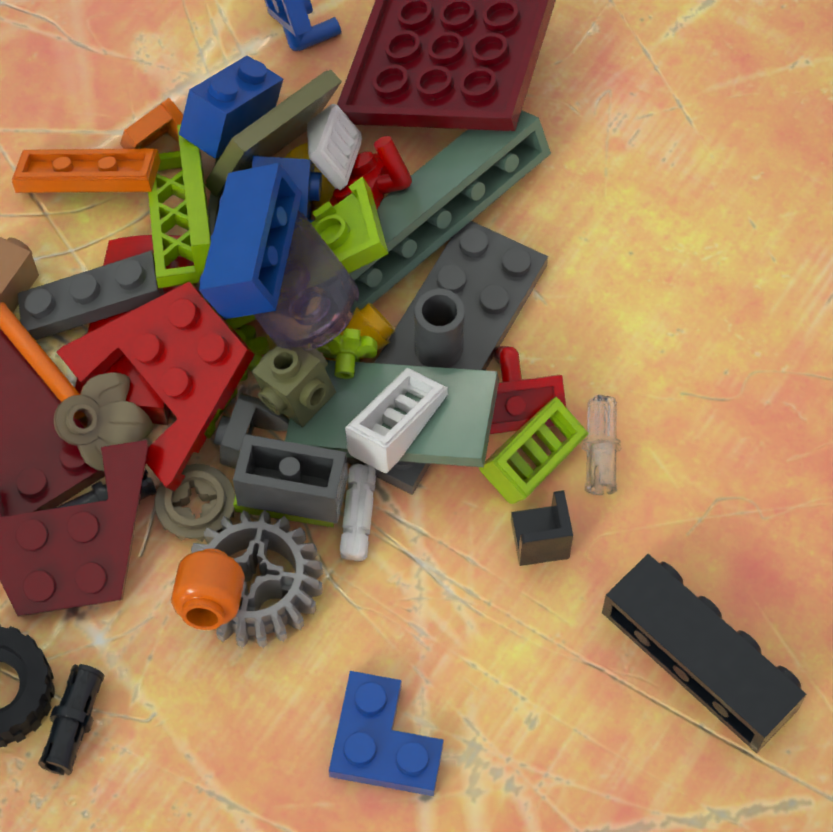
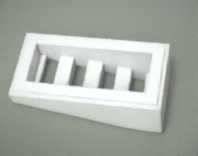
M331 104L307 123L309 159L335 189L341 190L348 184L361 146L362 135L337 104Z
M406 368L345 427L349 454L383 473H388L401 459L448 395V387ZM409 392L421 398V400L417 402L405 396V393ZM396 407V408H398V409H400V410L406 412L407 414L404 415V414H402V413H400V412L394 410V408ZM384 423V424H386V425L392 427V429L390 430V429H388V428L382 426V424Z

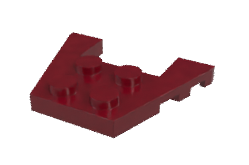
M147 440L101 447L108 500L4 516L0 493V582L17 616L123 600L134 539L133 533L143 488L144 471L149 454V443Z

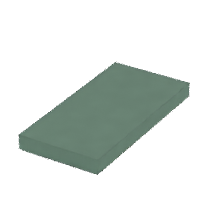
M327 360L328 365L325 370L336 393L304 427L290 419L285 438L287 442L346 452V457L354 458L347 450L345 427L406 368H409L448 387V395L399 461L484 468L499 385L498 372L355 362L354 377L342 379L334 375L335 361ZM409 392L405 393V396L417 402L421 400V398ZM396 407L394 408V410H396V411H398V412H400V413H402V414H404V415L407 414L406 412H404V411H402V410H400V409H398V408H396ZM384 423L382 424V426H384V427H386V428H388V429H390V430L392 429V427H390V426H388V425H386V424H384Z

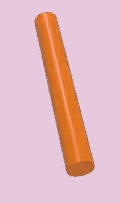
M0 302V329L60 402L68 397L80 395L4 302ZM76 411L73 417L77 420L84 417L85 414L81 411Z

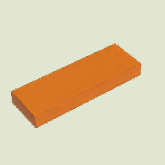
M158 149L23 150L12 177V183L15 193L152 192L161 160Z

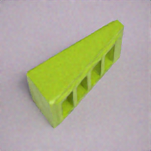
M554 397L485 461L484 468L479 467V470L507 502L514 504L526 499L589 433L557 397ZM548 419L567 438L564 442L561 443L545 425ZM534 433L552 452L549 456L531 437ZM519 448H521L537 466L534 470L519 455V453L517 452Z

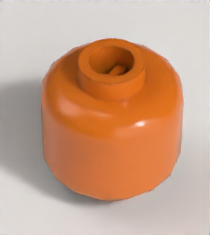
M205 549L185 556L178 565L171 597V603L175 612L182 617L187 625L200 630H213L230 622L236 617L240 606L245 580L242 567L232 557L218 549Z

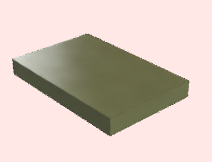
M326 70L234 136L208 176L205 186L215 197L219 196L224 191L228 173L252 168L253 156L272 157L306 132L307 123L322 112L342 81L332 70Z

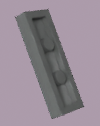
M151 250L19 292L20 322L31 336L38 340L134 310L164 295L163 288H158L154 253Z

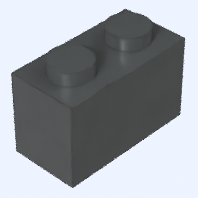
M244 434L233 477L237 505L338 523L348 480L346 452Z

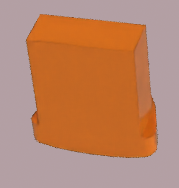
M170 97L167 98L160 105L126 128L120 145L123 149H144L166 133L179 143L177 125H180L182 122V112Z

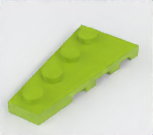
M363 177L348 186L352 193L338 204L332 206L328 201L312 212L316 219L292 236L277 308L389 254L371 188ZM269 312L225 320L233 329H236Z

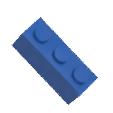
M280 163L230 172L227 175L199 287L203 297L224 320L276 311L302 196L301 191Z

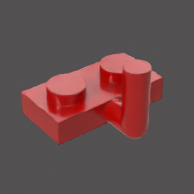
M384 136L375 141L374 148L377 153L363 152L357 155L348 184L341 190L337 188L333 192L329 201L332 206H335L349 196L352 191L348 186L361 177L365 179L371 188L376 209H378L386 193L405 190L410 187L412 177L390 136Z
M500 346L495 350L494 358L500 364L502 382H499L490 434L518 431L554 397H557L566 407L562 375L522 379L518 351L510 346ZM550 419L545 422L547 427L555 426Z

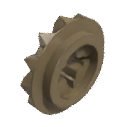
M190 464L184 468L182 474L185 475V478L175 491L166 488L162 482L160 483L155 495V511L164 530L175 534L181 541L185 538H190L203 542L206 527L220 533L223 531L221 526L223 516L228 519L234 517L233 503L235 493L229 479L218 469L203 464ZM195 487L196 493L199 494L202 501H210V503L202 505L200 518H195V514H192L189 507L182 508V506L190 503L189 496L192 495L191 488Z

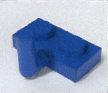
M264 0L269 15L282 25L288 45L293 51L304 50L342 34L339 22L335 17L311 27L308 14L313 12L310 0Z

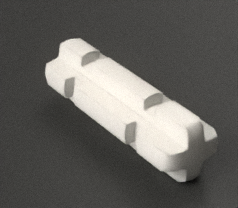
M353 464L349 468L348 490L346 491L342 525L343 534H341L340 555L345 560L363 561L367 558L368 535H370L374 500L373 491H375L376 470L370 465Z

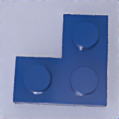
M350 671L329 767V777L434 796L444 740L393 730L402 687L401 680Z

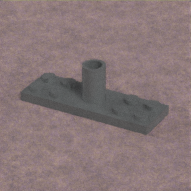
M470 221L451 237L395 328L396 331L389 338L390 343L384 346L375 363L486 370L494 357L495 350L500 347L546 269L548 256ZM347 457V463L351 465H368L356 458ZM398 461L388 473L375 469L376 477L413 495L430 463Z

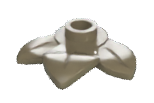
M111 372L99 374L89 379L80 395H74L63 400L57 406L54 413V427L59 437L68 444L77 446L84 462L99 471H104L101 447L142 441L153 430V423L147 413L136 404L126 401L130 387V378L125 374ZM76 411H81L87 416L88 424L85 429L75 425L73 416Z

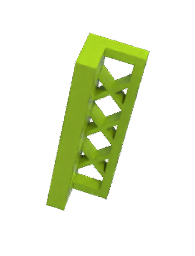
M181 124L177 125L180 151L159 154L161 162L158 171L182 168V170L171 179L157 173L152 192H148L158 288L183 285L187 282L192 284L200 283V277L204 271L211 243L200 148L179 135ZM172 195L184 200L174 209L162 204ZM175 225L188 230L178 239L165 234ZM179 255L194 262V266L166 269V266Z

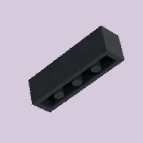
M647 554L605 596L602 614L755 753H758L799 710L807 694L801 689V683L797 677L783 666L776 667L761 654L760 646L749 634L741 630L736 632L722 619L720 610L711 600L704 596L697 597L684 586L682 577L670 564L663 561L658 563L651 555Z

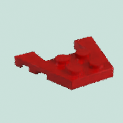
M187 282L62 346L57 351V354L83 384H86L89 379L99 374H104L125 354L173 412L177 420L149 446L148 460L146 461V464L163 485L172 491H175L181 485L185 478L182 472L192 454L200 452L207 439L205 432L218 409L224 410L255 356L253 351L228 322L219 315L214 307L203 297L199 289L191 282Z

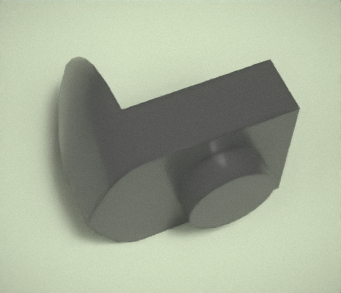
M241 393L231 418L223 415L215 434L214 444L220 445V464L236 469L244 434L252 435L254 427L273 431H287L290 419L283 413L277 415L272 412L259 398Z

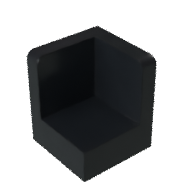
M564 490L553 492L552 505L550 507L511 512V524L519 566L570 558L573 531Z

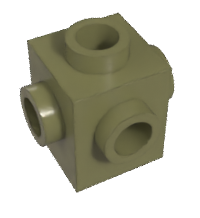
M287 336L274 349L265 353L259 364L251 371L261 388V391L258 393L260 400L275 414L280 415L283 413L301 427H304L336 393L325 370L328 362L324 356L313 346L306 344L302 348Z

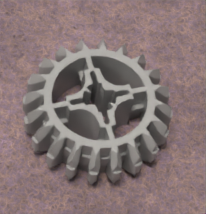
M243 510L240 514L241 523L233 525L230 519L223 516L221 520L223 531L220 533L206 527L204 537L207 544L193 543L191 551L194 553L212 548L221 550L228 556H231L236 552L247 549L242 556L233 558L242 567L245 575L238 613L230 622L218 627L216 634L217 638L224 642L235 632L237 645L242 648L248 643L249 636H256L258 645L264 648L268 641L266 634L274 632L277 639L284 642L287 638L285 628L287 624L301 630L304 626L301 613L314 614L316 602L312 597L322 594V582L317 580V578L323 575V568L321 562L314 560L317 556L315 544H304L306 534L301 527L289 532L290 524L285 516L272 525L270 514L265 510L259 516L258 521H251L249 513ZM267 550L275 551L285 557L296 573L284 572L283 566L270 563L267 557ZM259 563L261 576L256 577L255 582L251 584L250 593H248L246 582L251 581L253 574H256ZM281 599L276 604L259 610L265 601Z

